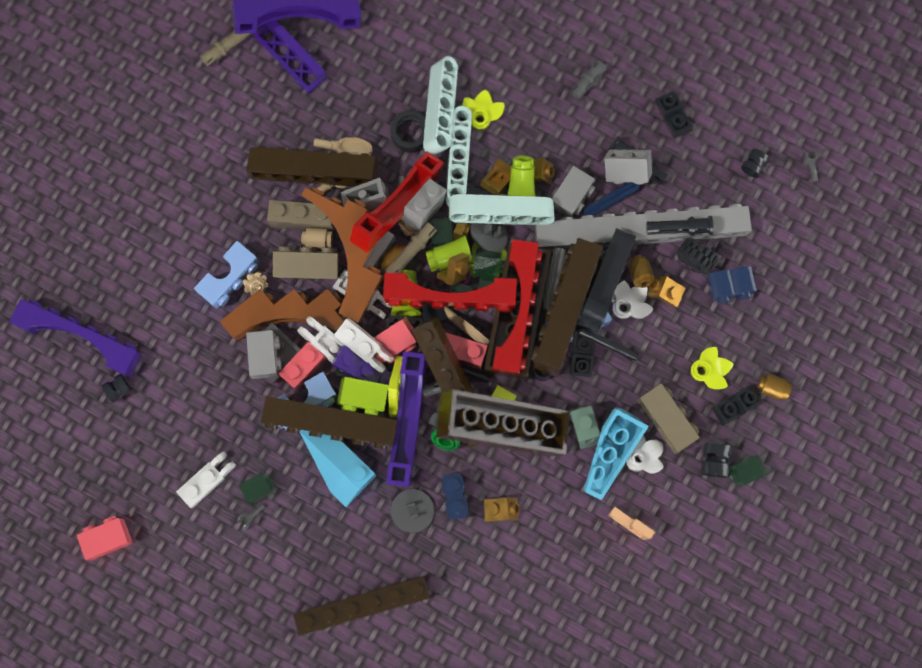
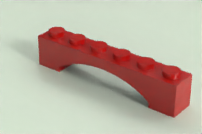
M427 151L415 163L398 188L379 207L370 213L366 212L354 224L349 241L368 253L403 216L405 206L429 179L434 182L439 179L444 162Z
M512 240L509 263L510 266L515 267L520 280L521 304L516 324L510 336L501 347H496L493 372L520 376V370H525L526 357H523L524 348L528 349L530 336L526 335L527 327H531L533 314H529L530 305H535L536 293L532 292L533 284H538L539 271L535 270L536 264L541 263L542 250H539V243Z
M385 273L383 299L385 303L393 307H400L401 304H410V307L414 308L432 305V308L435 309L454 306L456 310L476 307L478 311H489V308H498L499 312H511V309H516L517 279L495 278L494 283L478 290L462 293H445L426 289L409 280L406 273Z

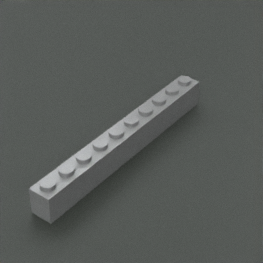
M733 204L728 208H721V206L715 205L702 210L699 207H691L687 211L669 209L663 213L650 210L646 211L645 214L637 215L636 212L624 213V216L605 214L598 218H594L593 215H586L581 217V219L563 217L549 225H535L536 243H539V248L552 251L555 248L569 250L571 243L576 244L577 238L609 247L616 228L636 235L633 245L684 241L686 238L704 240L748 236L752 231L749 206H742V204ZM691 216L694 218L713 217V235L708 233H695L694 236H690L688 233L647 235L646 232L647 221L687 220Z

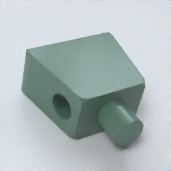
M587 404L570 409L569 413L580 450L597 445L600 433L592 406Z

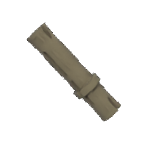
M234 30L219 42H214V46L199 57L208 67L219 57H224L227 51L252 33L235 34Z
M426 222L423 228L410 238L411 241L384 271L386 273H400L414 256L426 247L425 244L437 230L430 223Z

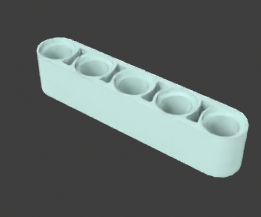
M446 56L433 64L430 70L423 147L426 152L428 151L432 155L439 154L451 145L458 65L454 58Z
M465 106L457 107L453 115L448 159L447 193L445 198L448 207L449 198L452 194H466L472 114L470 109ZM462 117L465 121H459L457 118ZM461 136L464 140H458L456 137ZM459 155L462 156L463 159L458 160L454 156ZM457 174L460 175L462 178L455 179L453 175Z
M456 194L449 198V218L457 223L549 225L554 222L553 200L548 197Z

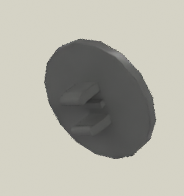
M471 223V235L475 243L484 251L496 253L506 246L508 238L503 224Z
M417 489L405 490L399 493L392 502V520L402 531L409 533L420 532L427 528L433 520V502L423 491Z

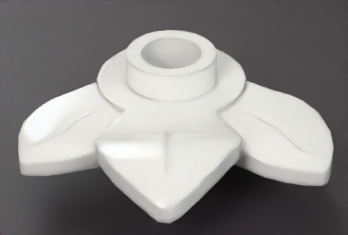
M625 281L618 284L614 292L616 303L612 307L614 314L618 318L626 319L631 316L641 319L653 311L649 304L644 303L647 296V287H633L630 289ZM625 305L627 311L622 312L619 309V306Z
M643 435L626 461L627 466L633 471L644 470L650 474L659 472L664 467L661 461L658 460L663 452V443L658 440L646 441ZM635 457H638L641 462L637 463Z

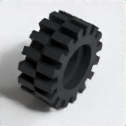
M686 238L676 252L677 257L681 259L682 263L703 275H708L718 261V256H716L715 252H711L712 250L705 247V244H701L700 241H695L693 238Z

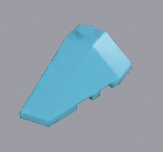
M614 408L603 425L584 487L586 493L600 500L605 496L649 427L637 416L622 408Z
M300 430V434L330 492L347 507L377 475L343 442L330 440L331 435L322 434V438L308 436L309 431Z

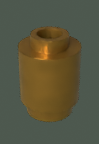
M395 243L381 256L378 264L383 270L394 261L405 246Z
M637 255L629 260L628 268L634 285L640 288L649 287L655 277L648 259L643 255Z
M767 373L766 376H761L757 388H760V393L777 400H787L792 384L788 383L786 379Z

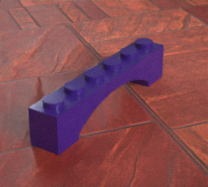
M233 0L232 5L235 34L256 33L257 28L288 17L317 18L338 25V29L359 28L361 21L358 0Z
M20 299L9 320L11 324L34 335L40 330H60L78 335L91 342L102 353L107 361L106 367L129 378L131 377L141 357V354L136 351V346L127 342L122 345L117 342L118 338L107 333L105 336L98 334V329L90 325H86L84 328L78 325L80 321L70 316L64 319L60 317V312L50 307L48 310L40 308L42 304L29 299L27 302Z
M403 351L397 413L398 421L388 465L386 484L409 487L412 483L427 360L424 354Z

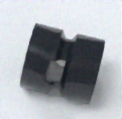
M704 443L703 456L706 459L702 462L701 475L730 478L731 465L728 464V460L732 459L733 447L718 443Z

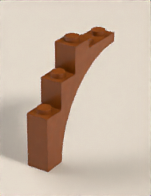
M312 187L311 190L304 188L301 195L314 203L328 216L337 229L344 245L348 263V282L339 313L357 323H361L384 278L380 275L381 270L371 265L368 268L365 267L377 244L366 253L349 241L354 224L366 212L369 213V210L365 209V203L354 199L353 202L347 200L345 206L342 207V201L331 197L330 200L323 197L324 192L315 187Z
M260 289L222 319L220 323L237 342L245 337L246 333L269 326L271 323L300 322L308 324L306 321L308 317L314 318L323 327H327L335 334L347 318L342 314L338 315L341 308L340 303L343 300L335 291L331 293L329 289H326L307 305L309 300L302 291L298 294L293 289L274 304L276 301L270 293L264 294Z

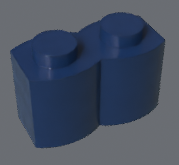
M751 266L717 271L707 275L712 302L718 301V304L728 303L731 301L730 298L739 297V300H746L752 298V294L757 291Z
M459 473L443 475L442 489L447 498L446 512L449 519L453 521L467 518L468 505L463 496L464 482L462 476Z

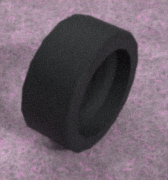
M414 110L399 113L391 124V138L394 145L407 153H415L424 148L423 140L426 117ZM406 121L418 122L423 129L422 137L412 143L403 141L398 134L400 125Z

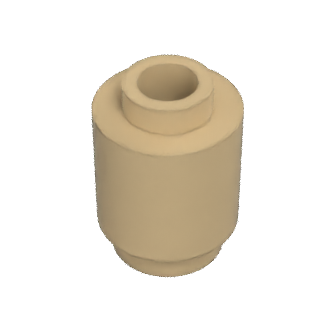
M307 227L306 232L302 231L301 243L305 244L306 247H313V249L322 250V247H332L333 231Z

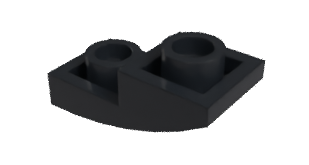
M674 90L655 99L660 114L674 139L693 131V125L683 111L684 106Z
M574 330L570 375L592 377L595 342L579 335L576 330Z
M751 384L713 406L712 410L721 425L724 426L763 402Z

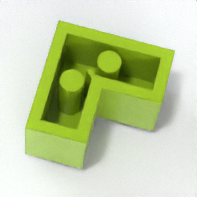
M344 377L341 379L337 405L341 406V410L354 412L356 409L361 408L365 409L366 414L378 415V412H384L389 385Z

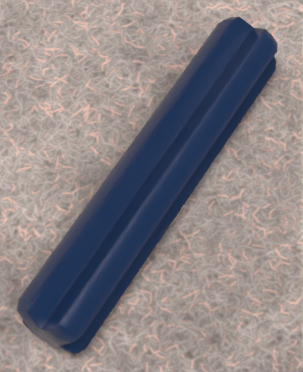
M627 182L583 208V215H597L638 191L639 185L634 182Z

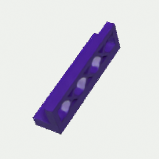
M277 20L266 23L253 34L254 38L308 94L327 78L325 70ZM268 30L274 34L273 41H264L261 36ZM276 46H285L287 48V56L277 55ZM290 60H299L301 70H292L289 67ZM303 74L313 75L316 80L307 86L303 82Z

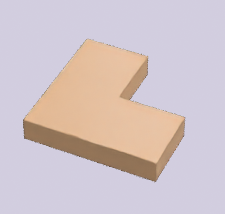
M616 507L612 508L608 514L612 519L642 540L651 539L655 533L637 519L633 520Z

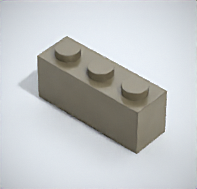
M269 200L267 221L271 228L306 230L309 227L328 229V231L334 232V225L328 216L314 203Z
M279 246V250L273 251V277L338 279L340 277V251H334V247H322V251H314L313 247L305 246L300 247V250H292V246Z
M660 384L639 398L637 402L674 454H677L700 438L698 436L699 430L693 422H688L683 407L680 404L676 405L672 397L674 396L667 386L663 387Z

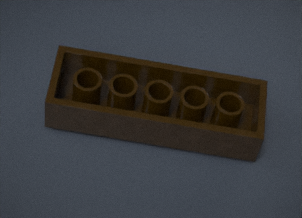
M577 238L576 244L571 243L566 258L569 264L564 263L559 281L562 284L557 283L552 301L555 302V305L550 304L545 319L548 325L543 324L538 339L541 345L535 346L532 355L533 369L555 377L559 376L603 248L602 245L581 238Z
M509 243L502 278L517 279L516 309H511V312H499L498 308H496L485 372L528 381L552 250L539 248V250H542L541 263L536 264L535 270L539 271L538 284H533L532 292L536 293L535 305H530L529 314H533L532 325L527 327L526 335L530 336L528 349L524 348L523 357H526L525 370H520V376L493 372L496 347H501L510 336L516 324L521 304L520 280L515 267L510 266L509 263L512 243Z
M449 390L440 393L436 437L551 457L566 455L569 411L464 391Z

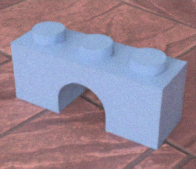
M238 241L223 256L231 266L229 275L223 279H216L207 273L194 288L199 295L216 309L219 306H224L230 298L229 295L243 285V280L247 274H253L258 268L257 264L259 261L257 257Z
M324 372L304 382L308 389V397L303 403L328 407L335 403L334 399L337 398V395ZM285 393L277 397L280 399L289 400L288 396ZM278 426L280 429L285 428L287 430V427Z

